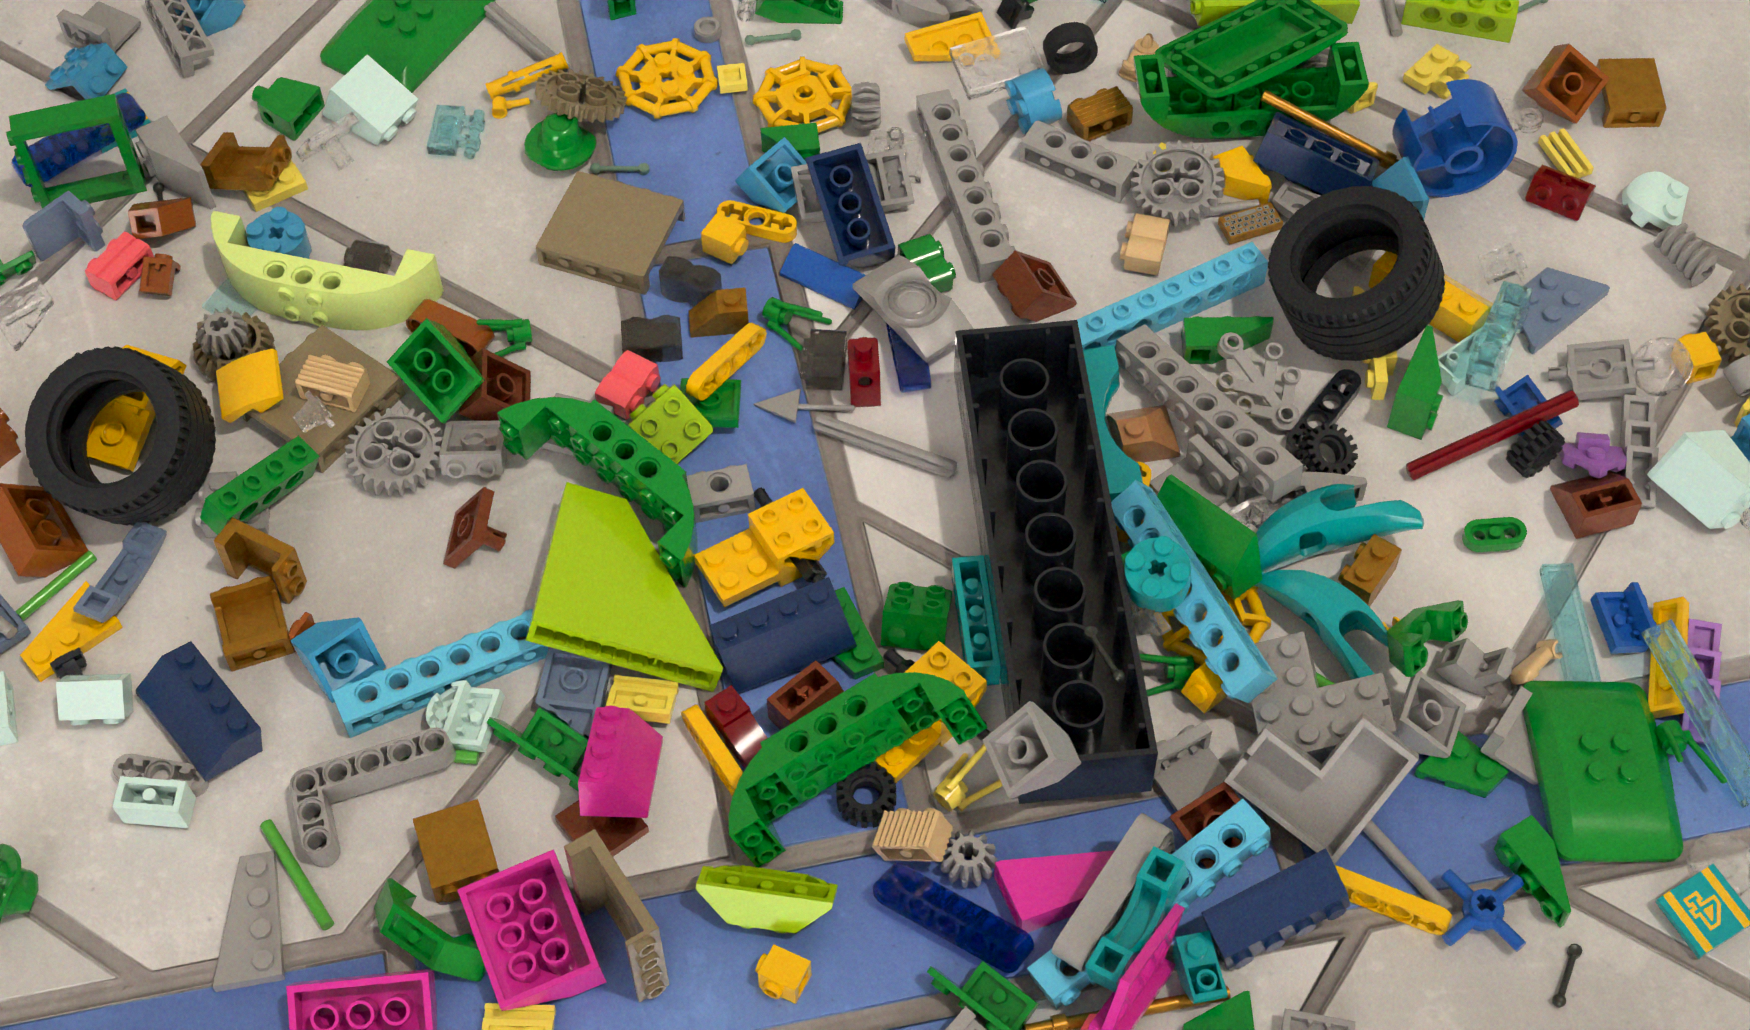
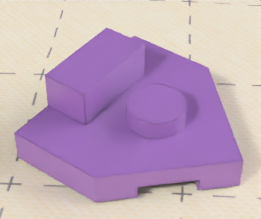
M1577 432L1575 443H1565L1561 446L1563 447L1561 452H1558L1562 464L1572 469L1577 468V465L1581 466L1584 470L1589 471L1590 476L1598 479L1605 477L1609 470L1618 472L1625 469L1627 461L1622 447L1610 446L1608 434Z

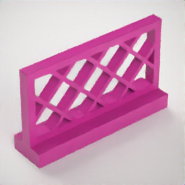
M1177 903L1173 906L1122 976L1116 993L1113 992L1090 1023L1088 1030H1133L1173 973L1176 964L1165 958L1185 910L1184 907Z

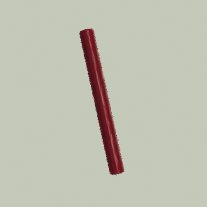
M1573 390L1566 391L1406 464V471L1412 480L1418 479L1527 430L1534 424H1539L1540 421L1545 422L1578 407V397Z

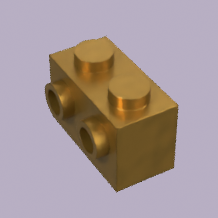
M1374 534L1367 544L1364 542L1360 544L1354 555L1356 560L1352 566L1349 564L1345 565L1338 581L1342 582L1341 585L1355 593L1370 607L1396 570L1402 549Z

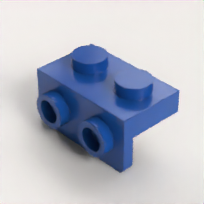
M1526 375L1504 391L1499 386L1494 388L1498 399L1494 402L1504 416L1508 413L1513 416L1546 401V398L1529 375ZM1559 416L1547 420L1555 429L1563 424ZM1522 431V432L1518 433L1517 435H1518V436H1523V435L1525 434V432Z
M1631 582L1623 592H1595L1591 597V604L1611 654L1646 652L1658 638L1657 624L1653 620L1646 597L1642 593L1638 582Z

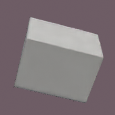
M1419 671L1410 678L1396 719L1400 740L1419 754L1441 758L1450 757L1466 705L1422 671Z

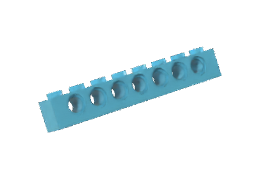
M1250 242L1079 318L1077 321L1082 348L1085 350L1114 345L1116 351V341L1118 338L1144 324L1156 333L1183 321L1184 318L1194 316L1256 288L1265 282L1268 260L1255 244Z
M1135 480L1111 502L1116 525L1123 531H1126L1130 537L1127 541L1131 548L1143 540L1167 536L1185 550L1191 564V590L1185 600L1173 610V613L1190 630L1189 638L1192 643L1200 650H1203L1207 657L1205 659L1206 665L1213 673L1219 675L1223 681L1221 688L1226 695L1233 700L1236 698L1250 703L1278 678L1153 489ZM1207 611L1205 618L1202 620L1203 614ZM1223 635L1222 641L1218 645V640ZM1239 660L1238 667L1234 670V665Z
M533 609L526 610L520 616L510 620L499 621L490 628L478 633L467 634L461 640L446 646H437L430 652L416 658L405 659L399 665L389 669L378 670L369 677L357 682L346 683L339 689L332 691L333 699L349 738L427 707L431 698L436 693L441 695L452 688V682L467 680L471 687H477L545 659L548 651L547 646L529 642L526 639L517 640L520 637L527 636ZM490 649H497L496 651L491 653L487 652ZM467 661L465 664L456 665L458 662ZM431 673H437V674H436L435 676H433V677H426L427 675H429V674H431ZM402 685H405V686H406L405 688H403V689H401V690H395V689H396L397 687H399V686H402ZM376 698L372 702H365L367 699Z
M1244 799L1237 802L1171 854L1185 861L1188 872L1186 879L1188 885L1180 890L1168 913L1177 903L1185 908L1184 915L1190 908L1189 904L1198 897L1204 899L1215 890L1218 881L1225 876L1227 878L1234 876L1243 867L1242 862L1251 855L1254 857L1259 856L1269 847V841L1271 840L1269 826ZM1231 837H1236L1242 841L1235 848L1227 847L1224 844ZM1204 858H1210L1215 861V864L1209 869H1202L1197 865ZM1051 949L1030 965L1027 970L1033 982L1057 1010L1062 1005L1069 1006L1075 1002L1081 995L1080 991L1088 984L1095 985L1097 983L1090 980L1086 970L1083 972L1079 971L1074 976L1064 975L1062 973L1063 969L1069 964L1052 954Z

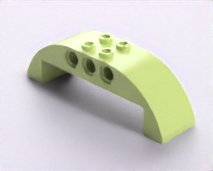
M213 211L211 214V229L214 241L233 289L246 302L268 314L286 318L290 321L312 323L319 327L323 325L344 330H373L406 321L424 299L436 302L444 292L435 254L406 249L397 272L393 276L249 247L241 216Z

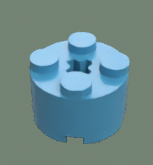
M1034 69L1004 82L1006 91L1010 96L1006 100L1008 109L1012 115H1018V124L1023 134L1028 132L1035 121L1039 120L1046 124H1052L1062 119L1060 100H1055L1052 91L1056 89L1045 69Z
M275 207L270 212L262 214L247 225L246 232L249 247L310 259L309 256L312 249L305 224L298 215L287 211L286 208Z

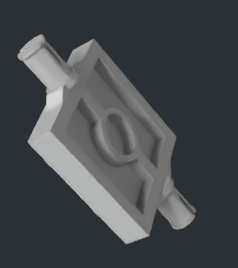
M1629 339L1567 345L1568 360L1566 366L1548 367L1549 380L1568 378L1578 400L1624 396V394L1636 395L1635 377L1637 371L1655 370L1654 357L1635 359L1630 349Z

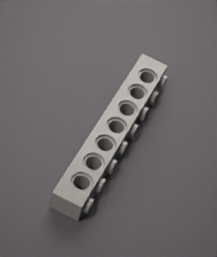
M949 89L917 95L916 115L979 282L995 280L992 274L1016 249L1014 246L1009 245L1008 228L1006 224H1001L998 203H993L991 199L992 188L989 181H984V168L982 162L976 160L974 141L968 140V128L965 119H960L959 103L957 99L953 100Z
M1144 324L1117 339L1116 357L1118 365L1122 369L1127 370L1139 385L1149 390L1159 403L1164 404L1170 409L1179 421H1183L1193 430L1195 435L1199 434L1239 475L1245 477L1258 493L1263 494L1271 502H1274L1301 486L1303 464L1148 326Z

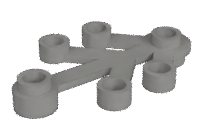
M1232 332L1224 334L1217 344L1218 353L1225 359H1234L1251 382L1236 379L1231 372H1223L1216 380L1217 388L1222 392L1233 391L1263 398L1268 406L1254 404L1253 400L1248 396L1239 397L1235 404L1247 415L1269 419L1272 426L1279 431H1291L1300 420L1299 410L1293 405L1295 387L1301 379L1300 370L1294 366H1289L1284 370L1281 375V381L1284 386L1280 400L1274 392L1277 363L1284 352L1283 347L1276 342H1271L1266 346L1263 351L1265 364L1262 376L1243 350L1242 338ZM1227 340L1235 342L1236 347L1230 346ZM1269 349L1275 350L1278 356H1272L1269 353ZM1287 373H1292L1296 380H1290L1287 377ZM1221 379H1228L1231 385H1224ZM1239 403H1246L1249 409H1242ZM1281 412L1287 413L1290 419L1283 418Z

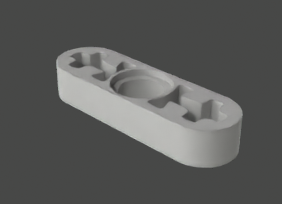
M124 754L116 759L113 764V773L118 782L120 776L142 777L141 773H144V777L152 779L157 771L165 769L170 771V775L166 780L191 781L194 776H197L199 782H193L189 786L195 797L203 795L209 787V780L205 782L190 763L137 754ZM134 765L136 771H130L128 775H125L123 770H129Z

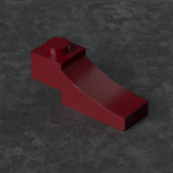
M730 685L704 702L705 712L709 720L725 738V745L746 769L749 762L762 748L761 742L767 739V736L752 715L750 707Z

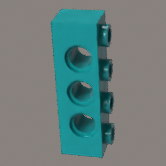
M984 555L952 558V585L963 661L987 680V686L999 685L1001 665Z

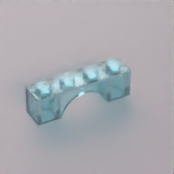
M1503 281L1470 355L1465 385L1495 392L1503 374L1513 338L1516 333L1520 334L1527 318L1533 288Z

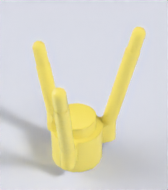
M985 744L975 752L964 766L963 764L967 760L968 754L963 753L945 779L933 792L935 799L946 810L951 812L957 807L962 812L969 804L1003 786L999 779L968 797L965 795L968 792V788L962 779L987 751Z

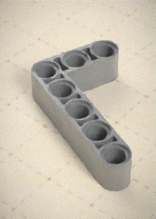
M437 727L429 728L296 771L290 780V789L301 844L312 862L319 867H328L334 864L340 856V845L331 804L450 766L455 760L456 750L446 731ZM443 745L439 750L433 751L435 747ZM411 755L407 760L401 761L404 757ZM379 765L375 770L369 771L372 767ZM346 776L343 780L337 782L340 777ZM314 786L311 790L305 792L308 787ZM320 814L317 819L310 821L313 816ZM326 843L323 848L316 850L319 845Z
M1141 813L1135 819L1056 939L1052 948V954L1081 972L1086 970L1085 966L1101 937L1112 931L1126 910L1134 891L1137 874L1153 846L1169 854L1175 852L1174 836L1171 829L1144 813Z

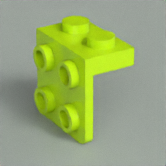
M664 383L652 394V397L655 399L647 407L641 404L629 414L632 420L628 425L678 464L712 433L713 427L675 384L668 387Z

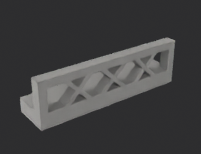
M145 0L146 9L183 77L194 76L193 61L214 56V49L187 0ZM172 8L184 11L181 16L170 13ZM182 25L193 28L190 34L179 31ZM191 43L204 47L194 51L189 50Z

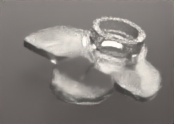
M1522 96L1517 102L1511 99L1500 100L1514 132L1520 130L1523 133H1534L1541 128L1544 115L1538 110V103L1534 99Z

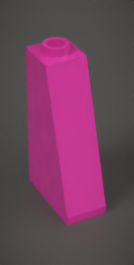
M1115 850L995 862L994 879L1020 935L1071 917Z

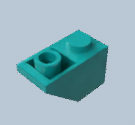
M1204 931L1175 937L1172 957L1174 964H1176L1175 967L1180 985L1191 1002L1196 1004L1227 998V989L1210 932Z

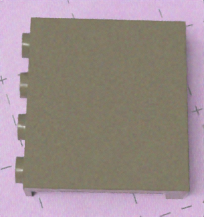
M577 171L536 245L539 265L646 295L650 288L649 274L677 220L685 221L684 201L674 196L652 192L646 188H638L620 181L602 178L595 174Z
M321 325L314 333L309 334L305 341L293 352L288 353L279 364L284 399L263 413L251 409L242 416L246 422L254 418L288 442L299 435L320 456L316 470L324 473L346 452L345 445L350 444L348 435H357L354 428L355 425L364 427L363 418L365 417L371 421L375 420L374 412L376 411L383 416L386 414V409H391L406 393L402 379L398 374ZM308 355L318 357L328 355L336 361L345 364L356 362L367 370L370 385L356 412L353 413L351 410H342L339 407H331L323 403H314L312 400L308 401L307 399L303 400L300 398L295 380L298 378L301 369H303V364L308 359Z
M593 829L564 846L578 906L584 916L603 906L605 907L626 940L625 946L638 1001L642 1002L647 998H656L670 985L659 927L596 830Z

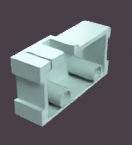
M1484 325L1438 356L1442 383L1448 388V392L1452 396L1479 378H1486L1510 360L1513 349L1507 343L1503 344L1497 339L1487 325Z

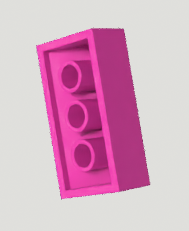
M613 705L596 707L578 780L580 816L648 818L663 745V736L630 708H619Z

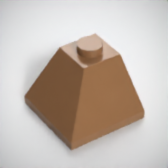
M1165 405L1107 414L1106 418L1114 442L1135 462L1145 463L1180 457V450Z

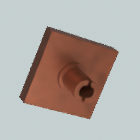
M486 487L481 488L455 512L444 565L455 569L483 544L494 548L496 551H500L503 548L507 533L487 526L495 491Z
M579 800L555 815L556 822L571 841L595 829L612 856H615L649 833L648 825L642 818L580 816Z

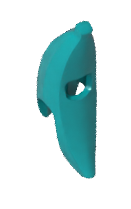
M1332 484L1317 488L1289 501L1275 511L1259 527L1256 534L1258 537L1261 570L1263 573L1270 572L1314 555L1368 541L1374 534L1383 537L1404 531L1423 529L1424 519L1418 509L1402 500L1383 501L1355 507L1357 503L1354 485Z
M1305 570L1262 572L1263 580L1254 586L1259 587L1268 596L1312 627L1351 680L1375 674L1343 638L1350 631L1360 630L1370 634L1381 644L1388 647L1386 627L1375 612L1360 597L1326 576Z

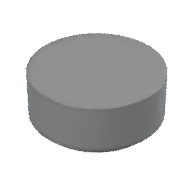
M714 17L698 19L694 24L696 39L703 43L717 41L722 35L720 21Z

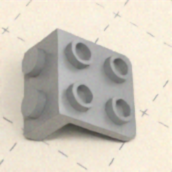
M1521 686L1514 697L1507 694L1501 703L1498 711L1502 715L1500 719L1493 717L1485 729L1484 734L1488 738L1480 752L1531 784L1539 785L1523 709L1533 693Z
M1205 721L1195 727L1194 725L1185 727L1176 737L1168 741L1161 740L1156 743L1158 757L1153 780L1176 812L1224 782L1228 773L1209 748L1212 730Z

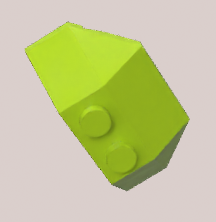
M726 865L716 868L703 866L696 882V891L727 924L738 925L745 929H767L781 934H796L830 911L833 907L838 885L834 883H827L809 874L745 865Z

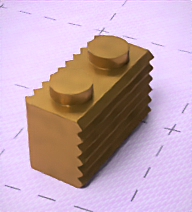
M1118 86L1110 89L1103 88L1098 90L1095 95L1073 100L1067 107L1066 120L1078 137L1090 142L1092 139L1095 140L1097 137L1100 138L1102 135L1105 136L1107 133L1110 134L1112 131L1115 132L1117 129L1120 130L1132 124L1133 106L1130 105L1127 97L1119 90Z

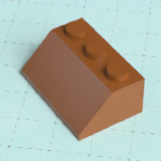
M0 483V543L18 576L47 577L73 564L88 551L63 505L59 501L54 500L51 494L44 491V487Z

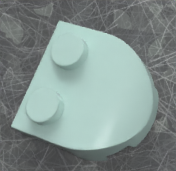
M1647 172L1635 178L1624 188L1622 203L1623 205L1628 204L1633 213L1631 216L1632 221L1641 228L1650 222L1664 230L1668 226H1678L1681 224L1689 187L1662 172Z
M467 680L452 682V688L441 695L436 693L431 698L426 709V721L430 728L437 727L446 731L455 750L486 752L494 729L486 722L489 717L498 718L505 695L501 689L471 687Z

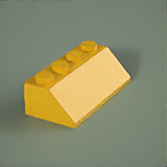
M1386 251L1373 264L1368 287L1373 288L1389 274L1398 255ZM1445 274L1443 299L1429 324L1455 341L1460 342L1484 325H1487L1499 312L1500 307Z

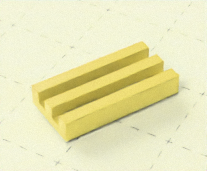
M1565 128L1560 129L1558 134L1554 131L1549 133L1548 137L1545 135L1539 137L1538 144L1558 171L1578 179L1592 174L1594 167ZM1552 144H1554V145L1556 146V148H1557V149L1559 150V152L1561 153V156H1560V154L1557 152V150L1554 148V146H1553ZM1566 163H1568L1571 166V168L1574 170V173L1571 171V169L1568 167Z

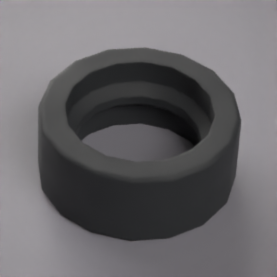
M1069 22L1053 28L1043 40V51L1050 69L1057 73L1071 74L1084 70L1094 62L1098 54V46L1091 28L1084 23ZM1069 43H1084L1082 47L1074 52L1067 54L1057 53L1060 48Z

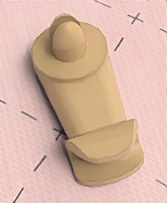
M1148 33L1135 42L1127 61L1124 59L1122 61L1119 76L1126 80L1137 82L1133 58L1137 55L1155 54L1159 45L1153 40L1152 34Z
M1558 639L1539 641L1536 645V651L1512 670L1510 674L1512 684H1521L1523 687L1527 682L1534 681L1533 679L1539 676V671L1551 659L1562 658V653L1555 652V646L1559 643Z

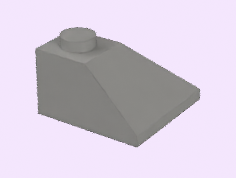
M1031 701L983 739L1005 792L1010 798L1058 783L1082 764L1069 735Z

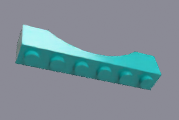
M1114 345L1083 350L1111 502L1135 480L1143 483L1139 464L1128 457L1116 445L1105 422L1109 404L1120 387L1119 366Z

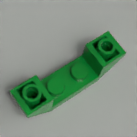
M1456 600L1415 608L1387 631L1389 662L1406 677H1413L1426 666L1428 651L1424 647V643L1428 640L1453 642L1466 631L1468 616L1464 612L1463 601Z
M387 879L374 906L380 933L431 970L476 982L481 981L486 968L474 936L467 933L456 938L451 937L411 908L417 897L415 894L394 879Z

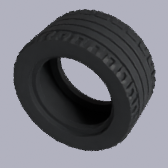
M1352 186L1334 190L1307 203L1297 210L1283 225L1274 240L1268 258L1270 284L1296 336L1300 338L1307 348L1314 350L1315 353L1335 360L1363 361L1382 357L1402 348L1415 339L1434 318L1442 302V294L1445 290L1443 265L1419 210L1405 197L1399 196L1398 193L1373 186ZM1367 250H1383L1398 255L1389 274L1380 283L1366 292L1345 298H1330L1316 293L1317 287L1325 273L1334 264L1349 255Z
M107 346L103 349L94 348L67 359L50 373L37 390L31 402L25 424L26 455L29 458V466L33 470V475L38 478L40 486L44 487V491L51 494L52 498L59 501L60 504L113 524L126 526L129 524L134 526L138 522L149 524V522L154 523L160 518L164 519L170 514H174L180 507L185 506L193 498V495L199 491L213 463V455L216 449L215 420L211 416V408L207 405L208 401L202 396L201 390L196 388V384L181 374V372L130 348L122 349L116 346L113 348ZM144 392L154 407L157 420V433L153 448L145 462L134 473L116 482L101 483L94 475L87 457V438L90 427L104 406L115 398L127 393Z

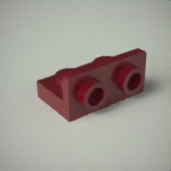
M1542 164L1533 176L1525 200L1578 221L1585 205L1592 197L1596 185Z

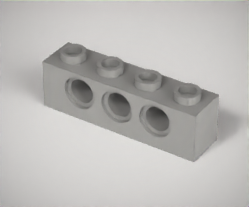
M1039 120L1035 121L1020 142L1019 161L1120 203L1131 188V178H1134L1133 169L1137 168L1136 161L1105 149L1103 146L1086 141L1077 135H1072L1055 128L1053 125Z

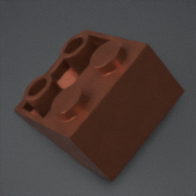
M1607 471L1605 477L1599 479L1587 476L1551 485L1550 487L1576 539L1634 524L1642 505L1629 478Z
M815 660L767 698L768 718L782 730L843 693L844 690L839 682Z

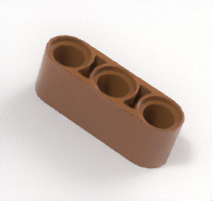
M424 299L406 320V326L412 333L426 318L442 324L462 345L469 357H472L482 348L486 349L495 337L494 332L488 325H478L476 319L430 299Z

